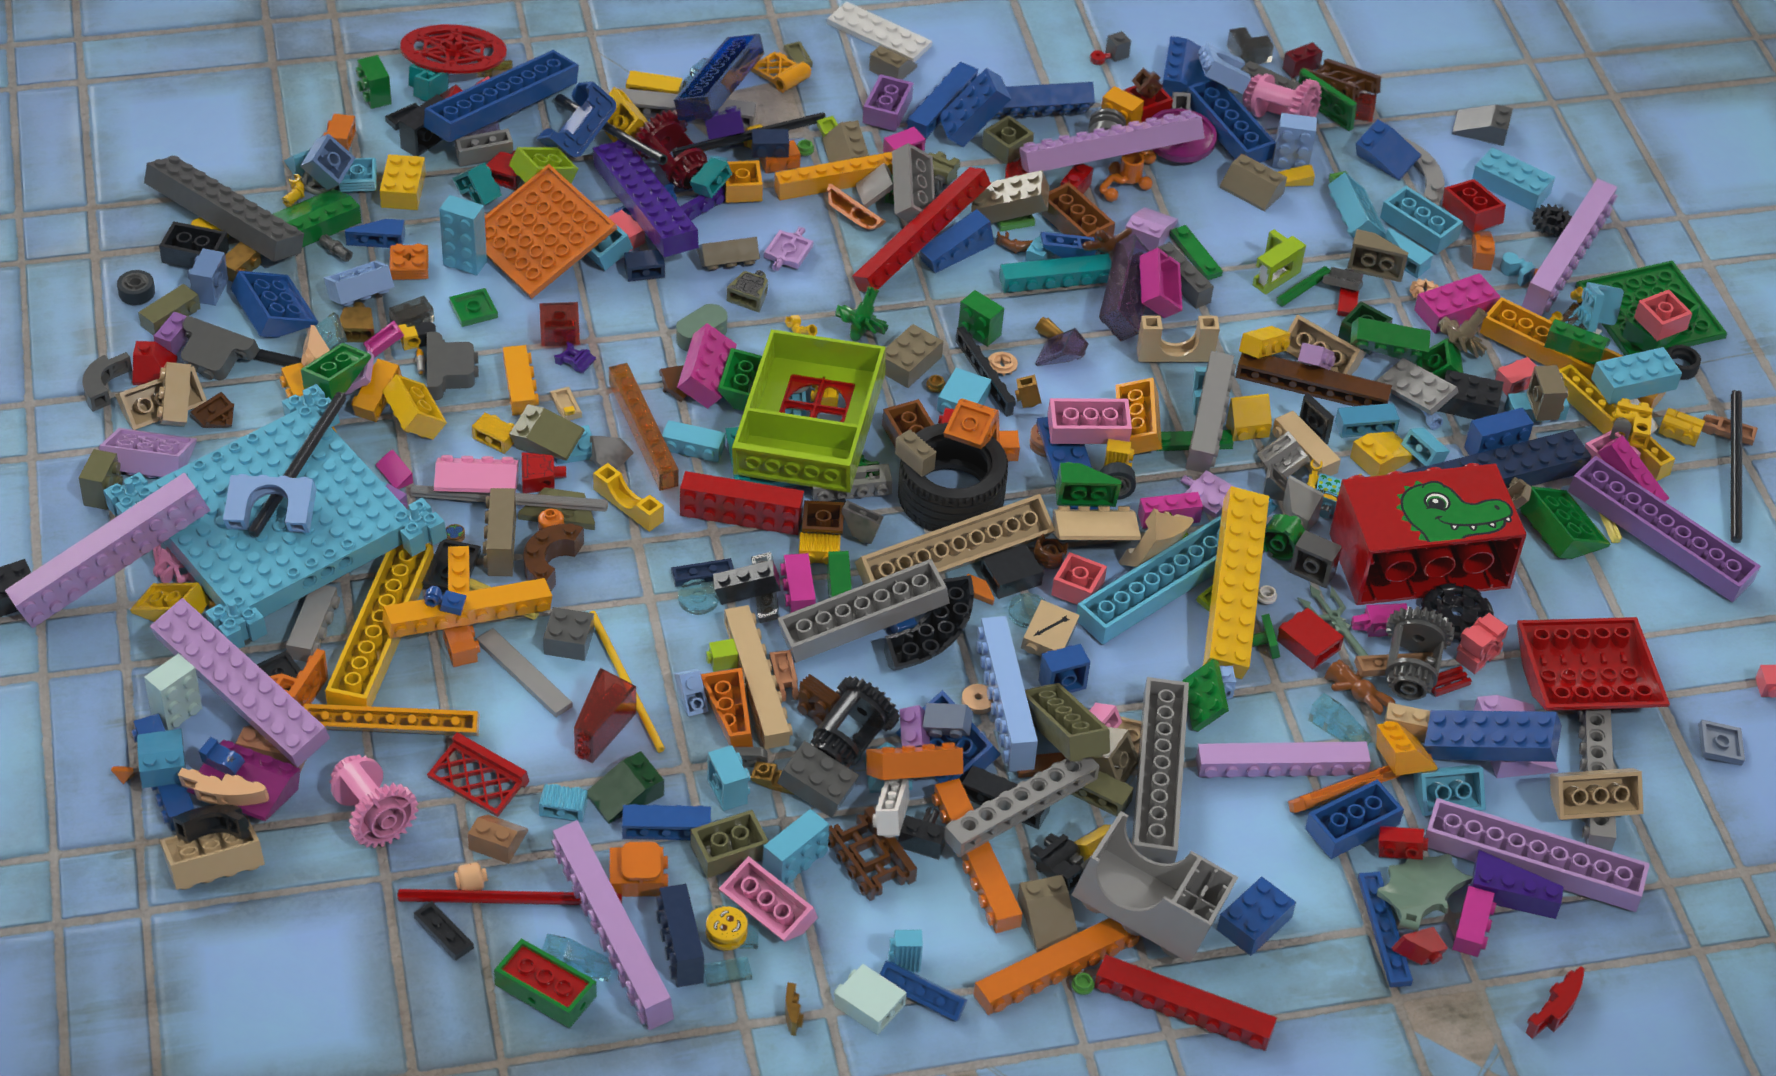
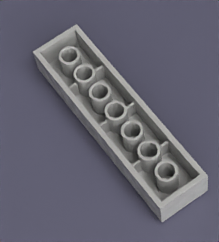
M932 559L779 617L778 622L787 647L791 650V655L795 663L950 602L947 587Z

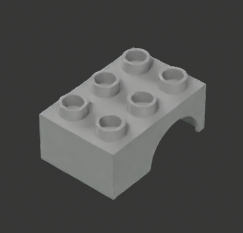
M1120 811L1092 854L1071 896L1082 901L1088 910L1095 913H1103L1121 923L1128 933L1138 936L1142 935L1161 946V949L1167 955L1174 958H1182L1191 963L1238 877L1193 851L1183 860L1170 864L1154 862L1144 857L1131 844L1126 832L1128 815Z

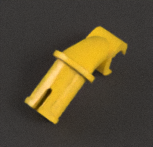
M293 174L295 180L289 179L292 190L282 197V202L287 207L292 206L297 200L304 198L305 187L299 174Z
M790 315V317L785 318L786 326L791 328L793 333L812 336L817 334V327L814 324L805 327L800 326L801 318L799 315Z

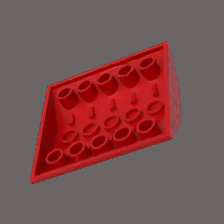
M1637 617L1517 620L1522 667L1532 696L1546 711L1669 707V700Z

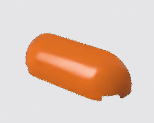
M829 184L827 188L829 204L834 209L865 229L873 230L885 224L886 221L834 185Z

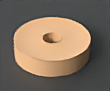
M972 684L966 687L962 693V704H967L973 711V714L981 715L991 711V703L993 701L988 700V686Z

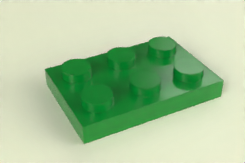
M1212 659L1183 679V682L1189 683L1187 705L1193 730L1199 732L1229 711L1218 661Z

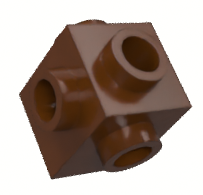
M1142 68L1131 80L1137 87L1136 90L1143 97L1147 95L1151 99L1163 87L1159 81L1161 79L1159 75L1154 71L1150 73L1145 68Z

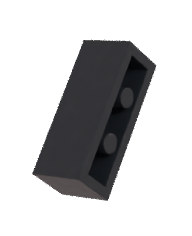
M773 560L713 574L714 590L721 605L781 591L779 573Z

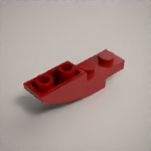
M1582 966L1575 971H1569L1561 983L1556 982L1549 991L1551 995L1542 1007V1011L1538 1014L1535 1012L1529 1017L1526 1034L1532 1039L1546 1027L1555 1032L1567 1019L1582 987L1584 979V968Z

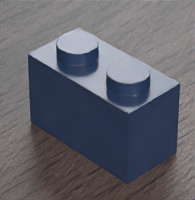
M752 129V157H789L788 129Z
M658 249L624 253V267L628 282L665 278V262L663 255Z

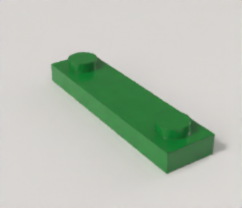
M1187 225L1170 229L1169 235L1207 280L1222 276L1223 270Z
M1223 430L1219 450L1233 449L1234 443L1231 430ZM1193 431L1161 432L1162 449L1156 451L1189 450Z

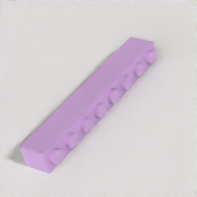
M1367 742L1198 744L1196 753L1199 777L1358 776L1368 772L1371 762Z

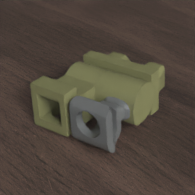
M940 151L936 154L929 153V155L933 156L934 192L937 196L940 195L943 183L949 185L957 178V170L960 168L959 159L954 157L948 160L945 153Z

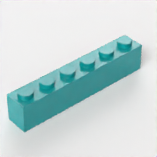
M1109 254L1000 264L999 280L1004 293L1110 283L1113 280L1114 267Z

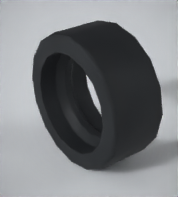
M1674 345L1667 350L1672 359H1683L1691 364V366H1682L1675 363L1682 372L1680 380L1691 379L1698 373L1701 357L1695 349L1685 345Z

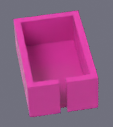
M1159 248L1140 255L1139 268L1142 304L1163 318L1183 311L1180 263L1172 257H1168V254Z

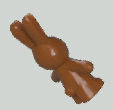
M1340 659L1333 662L1325 674L1326 680L1335 682L1331 686L1333 691L1351 690L1354 699L1359 702H1366L1378 715H1381L1384 711L1382 704L1388 707V703L1395 704V700L1392 697L1378 691L1373 683L1363 679L1358 671L1355 674Z

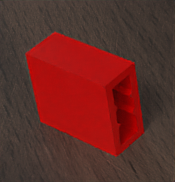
M1306 608L1302 612H1297L1291 620L1285 621L1279 626L1277 641L1313 670L1341 650L1344 636L1312 610Z

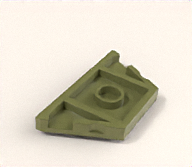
M544 488L538 493L540 495L586 498L584 493ZM524 506L518 512L519 520L538 522V516L542 511L557 509L562 512L565 524L572 523L582 526L584 529L595 530V521L589 510Z

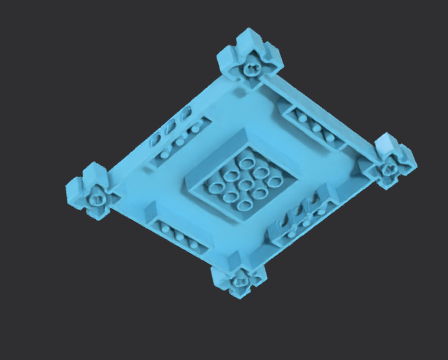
M317 384L303 390L302 396L295 394L283 400L282 405L285 416L150 484L138 472L126 478L124 485L116 483L103 490L108 508L115 516H119L185 472L211 511L164 541V544L196 582H199L204 587V591L216 604L215 607L205 611L207 620L239 649L245 646L244 641L250 638L252 641H255L267 634L264 617L403 544V548L413 557L426 550L425 544L430 542L432 545H435L447 539L445 521L436 512L432 513L431 506L423 498L409 504V510H407L331 428L340 423L338 413L296 477L313 479L317 488L310 533L288 531L285 524L288 499L283 497L258 537L250 536L248 530L227 529L223 516L230 476L246 474L248 476L267 475L269 477L283 476L331 402L329 397L325 398V393ZM271 494L259 498L254 503L251 509L248 529Z

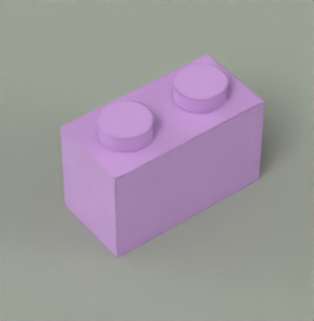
M1302 342L1298 361L1303 364L1330 370L1335 363V352L1325 347Z

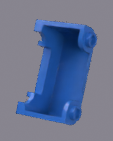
M593 81L577 84L572 92V99L578 105V108L559 133L550 128L544 129L536 138L539 142L547 147H557L570 157H579L584 153L616 110L615 100Z

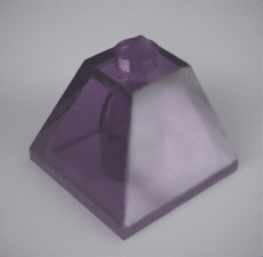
M1073 328L1047 339L1035 365L1043 366L1070 362L1075 359L1079 360L1085 355L1089 344L1077 329Z

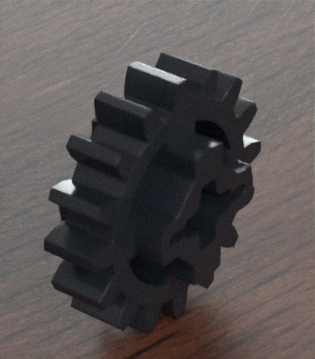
M1547 204V207L1541 205L1533 213L1532 224L1536 225L1535 229H1541L1540 233L1547 232V236H1550L1552 233L1556 237L1558 233L1562 234L1572 216L1569 215V211H1563L1564 207L1557 208L1556 204L1554 207H1551L1550 204Z

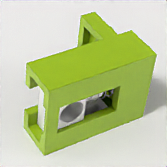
M1275 229L1271 230L1268 235L1265 253L1257 258L1256 266L1260 267V272L1254 276L1252 285L1266 295L1299 274L1302 268L1306 245L1293 235L1286 238Z

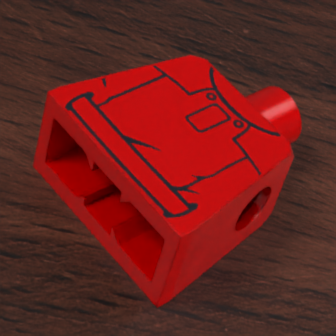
M522 453L523 493L541 492L544 488L554 489L555 478H567L566 466H554V456Z

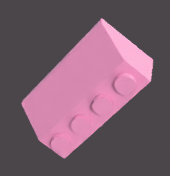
M442 455L436 461L434 491L490 493V488H515L516 492L518 486V460H514L513 457H502L501 460L494 459L491 456L473 459V456L453 458L452 455Z
M749 856L719 887V891L784 942L804 934L818 918L812 905Z

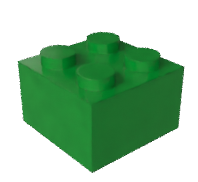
M374 55L357 59L358 67H356V74L359 78L357 87L359 92H362L365 103L368 102L371 109L392 104L390 77L379 56Z
M974 290L960 302L958 327L964 326L975 340L988 347L1002 335L1004 307Z

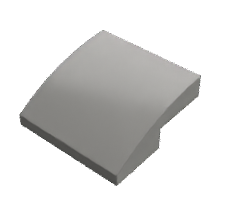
M885 162L856 183L858 194L866 208L894 189L893 176Z
M1289 431L1257 453L1266 468H1268V464L1272 463L1286 478L1311 461Z

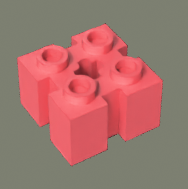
M1490 613L1483 618L1479 617L1472 627L1465 628L1461 633L1460 637L1462 639L1457 647L1456 661L1472 673H1477L1485 666L1488 660H1493L1501 653L1502 640L1506 636L1508 626Z

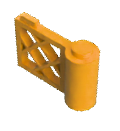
M775 51L749 66L751 72L774 83L777 90L782 93L811 76V68L807 63L800 62L797 64L781 52L777 53Z

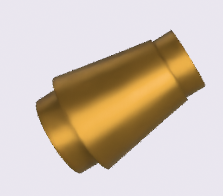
M1042 317L1035 327L1038 334L1057 342L1064 335V332L1049 318Z

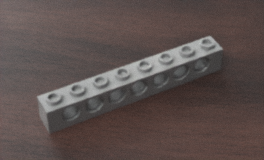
M1611 709L1579 710L1578 722H1581L1578 736L1582 739L1579 746V754L1582 755L1580 771L1613 769ZM1616 816L1581 818L1585 822L1582 838L1585 839L1586 844L1612 851L1616 841Z
M1092 757L1083 758L1079 762L1069 761L1067 758L1061 762H1056L1045 771L1036 773L1029 780L1020 782L1013 789L1002 792L997 798L986 801L981 807L970 810L963 817L949 822L945 826L944 840L961 857L1097 780L1099 765Z

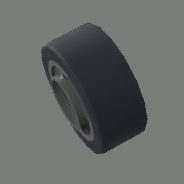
M131 270L122 274L117 280L119 297L127 304L140 305L146 303L155 294L153 277L146 271Z
M1114 462L1105 465L1100 470L1104 474L1121 480L1122 484L1118 500L1129 497L1135 491V471L1131 466L1126 463Z

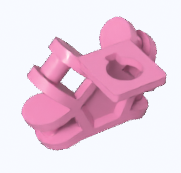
M161 544L153 548L155 560L153 574L156 577H160L161 582H171L174 574L177 583L195 582V579L189 572L180 575L179 569L184 566L168 547L163 549Z

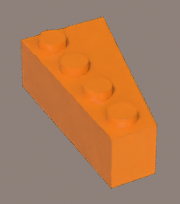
M742 668L701 674L705 696L729 746L753 747Z
M946 742L942 743V746L923 744L922 747L906 745L902 746V748L882 747L880 749H866L867 775L881 780L963 774V748L955 746V743Z

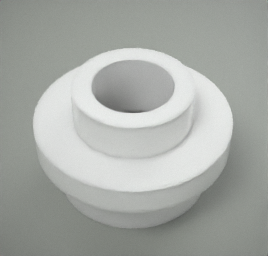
M1265 585L1258 590V601L1261 603L1273 604L1276 601L1277 593L1272 586Z

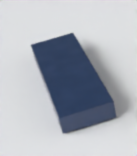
M731 558L671 567V574L675 587L714 581L713 574L732 570L734 567Z

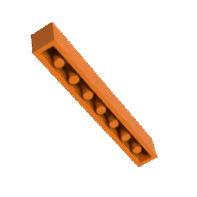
M959 778L935 784L932 802L935 807L938 806L941 822L945 823L946 826L952 820H957L968 811L974 810ZM989 841L961 856L964 872L969 874L973 891L978 893V901L980 907L986 911L989 926H993L995 933L1021 927L1023 913Z
M1108 918L975 982L974 997L987 1015L1001 1012L1008 1005L1019 1003L1025 997L1033 993L1037 994L1051 984H1058L1064 978L1076 975L1088 966L1097 965L1104 959L1105 954L1113 957L1127 947H1134L1139 942L1140 935L1128 933L1121 923Z

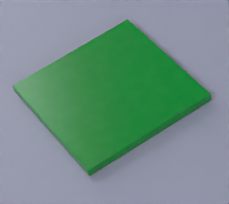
M1673 260L1586 279L1575 284V288L1582 287L1584 289L1587 282L1621 288L1624 291L1616 324L1608 325L1601 323L1624 356L1644 352L1622 337L1627 320L1635 315L1639 301L1661 293L1669 286L1701 304L1696 321L1687 330H1684L1664 347L1666 351L1674 345L1690 347L1727 337L1728 333Z

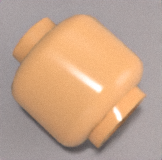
M477 862L460 865L457 872H454L457 890H482L484 882L488 881L486 868L481 869L480 864Z

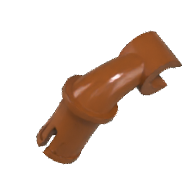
M999 231L996 236V243L998 245L1004 246L1014 253L1027 252V249L1033 242V240H1010L1007 231H1005V236L1000 235Z

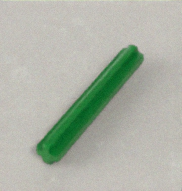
M1327 266L1321 267L1278 296L1276 303L1281 307L1285 306L1322 281L1324 275L1330 274V268Z

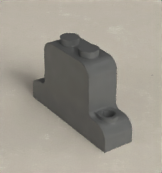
M188 315L183 322V327L186 331L185 337L189 340L181 352V357L185 364H191V367L194 366L195 371L207 379H225L237 359L251 360L255 358L259 351L256 341L249 337Z
M427 332V389L433 399L440 400L444 396L446 389L473 387L475 385V377H479V368L475 366V364H479L478 352H474V345L470 342H445L440 333Z

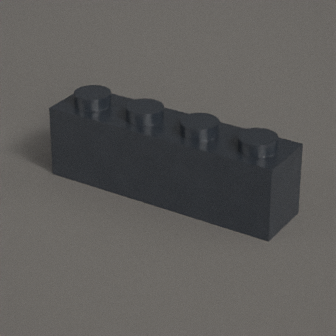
M972 766L962 782L969 800L981 806L986 801H991L1002 792L1009 791L1018 785L1004 777L997 776L976 766ZM1050 806L1022 823L1039 830L1050 811Z

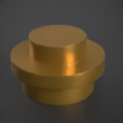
M932 375L926 382V387L931 392H941L946 385L943 377L940 375Z

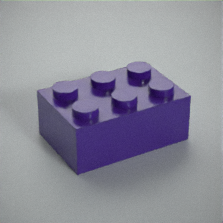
M736 105L726 107L723 112H719L718 109L708 111L704 117L709 140L745 132L741 109L736 108Z

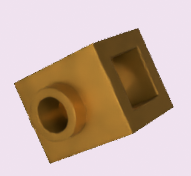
M1035 374L1016 379L1018 390H1015L1017 402L1021 401L1023 408L1042 404Z

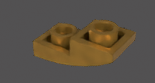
M756 761L750 777L751 781L778 792L794 795V793L777 783L783 771L778 770L777 764Z
M787 982L785 1016L790 1034L796 1036L798 1027L802 1028L804 1014L800 1013L801 1004H798L800 994L796 993V984Z

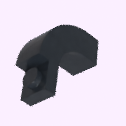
M228 804L209 805L172 817L177 837L188 843L213 833H228L241 840L250 837L249 821L243 816L242 808L239 806Z

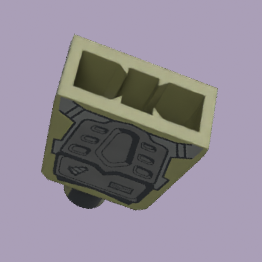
M757 270L755 274L747 271L742 272L727 287V302L760 312L768 292V279L765 273L761 270Z

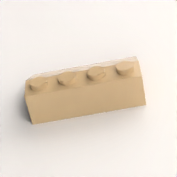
M1058 506V509H1053L1052 523L1055 528L1053 534L1059 540H1141L1136 513L1134 510H1130V506H1118V509H1110V506H1098V509H1090V506H1078V509H1070V506Z
M250 821L248 828L250 837L244 840L228 833L205 835L189 843L178 838L177 835L161 839L160 844L176 890L189 889L198 883H210L219 877H231L236 875L237 872L255 870L259 866L265 865L260 841Z

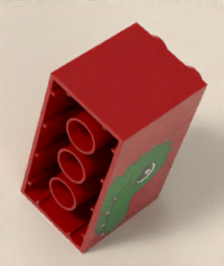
M1469 463L1457 468L1441 469L1439 467H1431L1425 471L1403 473L1401 471H1393L1380 476L1364 477L1363 475H1354L1348 479H1342L1329 533L1332 542L1342 546L1339 561L1356 605L1423 598L1430 589L1435 590L1436 586L1446 583H1456L1457 586L1467 585L1479 592L1511 588L1527 535L1496 463L1486 465Z

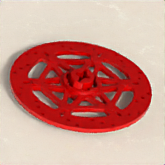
M440 24L421 27L406 34L400 42L401 53L408 61L419 67L442 73L469 74L490 70L500 65L507 56V47L499 37L488 31L465 25ZM440 33H449V34H442V35H436V36H429V35L440 34ZM465 35L473 36V37L479 38V39H481V40H477V39H474V38H471V37H468V36H465ZM417 41L424 43L422 50L414 49ZM492 47V55H484V48ZM426 57L431 58V59H434V60H437V61H440V62H443V63L431 61V60H429V59H426ZM478 61L477 63L458 65V64H463V63H469V62Z

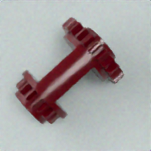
M669 109L667 113L663 111L661 115L657 113L655 118L650 117V122H644L645 126L639 128L641 132L636 133L638 136L636 139L667 156L666 164H659V166L666 173V178L670 183L672 182L673 185L679 188L691 189L690 181L702 169V166L708 162L707 156L702 149L691 148L673 158L670 152L674 148L694 144L685 133L688 130L686 128L688 126L687 120L680 111L677 112L676 110L672 112ZM636 150L642 158H645L646 160L649 158L645 154Z

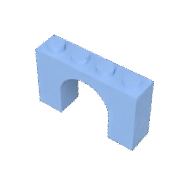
M1208 42L1205 46H1202L1198 55L1205 76L1243 94L1251 80L1250 75L1241 70L1245 66L1244 60Z
M231 475L223 516L227 529L248 530L251 509L254 503L265 495L278 494L288 499L285 519L288 531L310 533L317 490L314 480L308 477Z

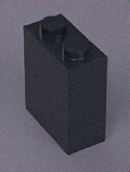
M1026 544L987 555L981 559L980 571L998 599L1042 585L1044 569L1041 564H1038L1033 551L1029 550Z

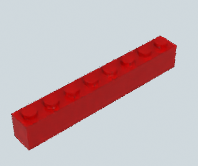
M1106 954L1096 974L1094 988L1099 989L1103 993H1110L1125 1001H1131L1142 1005L1144 1008L1156 1010L1168 1017L1183 1020L1187 1024L1199 1026L1211 1033H1218L1233 1041L1250 1045L1255 1049L1266 1051L1277 1021L1275 1016Z

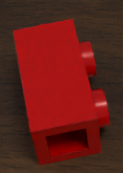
M1380 826L1379 857L1423 860L1424 851H1428V838H1424V829Z

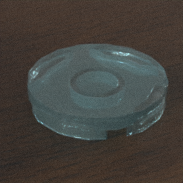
M701 579L690 580L684 583L678 592L679 605L690 614H707L713 611L719 602L714 590V584L711 582L706 583L705 580Z
M1031 593L1015 596L1009 604L1010 619L1014 624L1022 628L1029 627L1041 599H1044Z

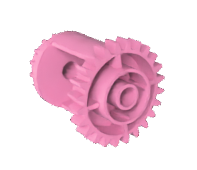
M1258 74L1251 78L1243 93L1242 101L1247 111L1252 112V115L1258 118L1264 116L1267 111L1278 115L1287 113L1316 117L1319 112L1320 94L1322 91H1320V83L1315 80L1306 79L1295 90L1275 85L1273 75Z
M358 754L357 756H348L342 759L334 767L331 773L332 779L329 781L331 793L338 803L345 806L355 805V811L351 812L353 818L349 820L351 824L349 829L352 831L353 837L361 845L364 844L367 848L372 845L373 848H376L379 843L381 847H384L386 841L392 844L393 838L399 840V834H406L405 828L413 826L410 820H415L417 817L414 813L419 811L416 808L418 802L415 800L416 797L408 787H403L402 784L396 786L392 783L390 787L384 784L383 787L379 788L383 780V770L375 760L367 756L362 758Z

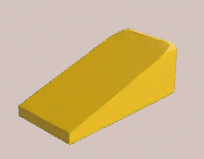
M1312 165L1279 171L1280 174L1287 177L1285 186H1313L1315 174Z

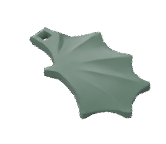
M1450 854L1438 857L1423 856V860L1408 859L1404 864L1390 865L1388 869L1390 881L1386 886L1378 888L1377 896L1395 907L1400 921L1399 927L1418 931L1420 922L1427 914L1436 910L1444 914L1448 913L1449 907L1446 902L1448 897L1454 891L1471 884L1473 877L1456 869Z

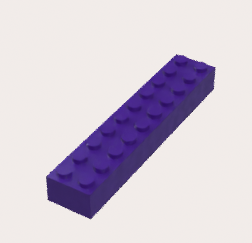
M617 140L613 143L601 144L598 147L592 148L594 167L664 258L699 248L697 227L633 147L621 140Z

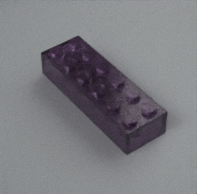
M1135 234L1117 242L1099 314L1101 322L1121 342L1139 334L1141 316L1144 315L1145 305L1141 302L1139 265L1140 255L1149 252V250Z

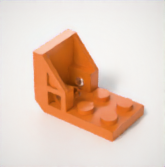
M961 398L946 426L944 437L982 449L992 437L1000 442L999 410Z
M317 648L314 654L309 656L306 666L303 670L299 671L297 678L282 673L270 677L303 707L304 704H312L328 679L325 651Z

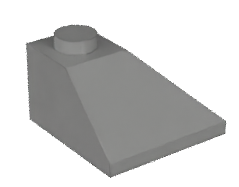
M1289 476L1282 504L1285 515L1299 517L1302 526L1309 532L1318 522L1324 493Z

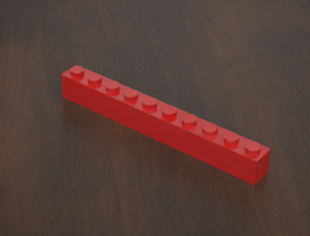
M969 167L855 272L852 277L859 291L866 292L868 286L873 287L874 290L883 286L990 186L991 182L985 169Z

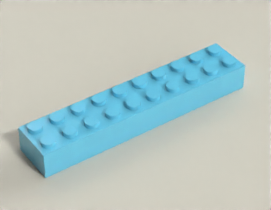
M1221 515L1078 603L1076 614L1080 615L1078 623L1101 644H1105L1212 577L1215 571Z

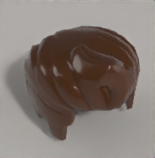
M1042 534L1038 538L1033 550L1035 559L1043 568L1057 569L1066 558L1068 543L1062 545L1058 539H1045V534Z

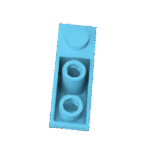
M1387 229L1385 239L1408 252L1404 271L1416 278L1426 272L1431 266L1433 254L1393 229Z

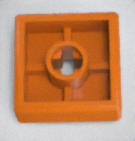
M417 243L414 245L396 244L390 246L389 269L392 280L428 279V245Z

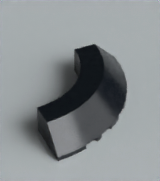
M971 575L943 579L948 591L949 604L926 612L920 619L919 624L914 628H908L902 632L885 636L884 654L889 668L898 670L923 663L942 653L954 643L965 629L973 609L974 589Z

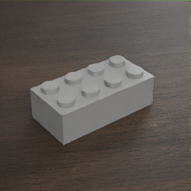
M907 143L892 151L894 211L896 216L911 222L935 199L933 156Z

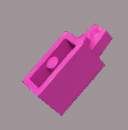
M1407 603L1366 605L1364 614L1352 617V630L1367 631L1368 637L1388 636L1389 633L1386 632V625L1390 614H1394L1395 610L1400 612V608L1407 610Z

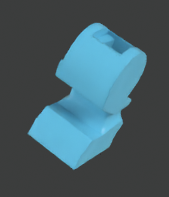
M1507 252L1503 254L1500 270L1504 275L1513 276L1519 274L1517 282L1520 287L1533 279L1536 267L1532 262H1526L1523 258L1519 259L1515 253Z

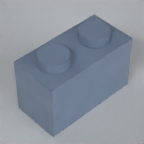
M926 703L923 728L930 736L940 738L942 735H949L952 738L970 736L973 711L967 704Z

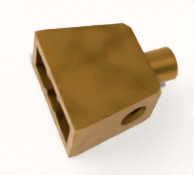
M356 302L353 304V307L343 308L337 324L338 342H366L375 335L370 307H365L362 302Z

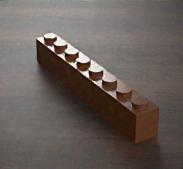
M1243 352L1239 359L1235 377L1304 395L1309 393L1312 397L1349 406L1388 404L1392 389L1390 384L1274 356L1256 358Z

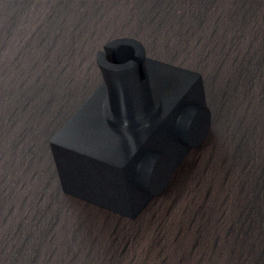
M928 807L923 820L906 815L900 835L898 836L899 844L905 850L939 860L946 844L944 840L945 827L935 824L940 814L939 811L934 808L931 814L932 807Z

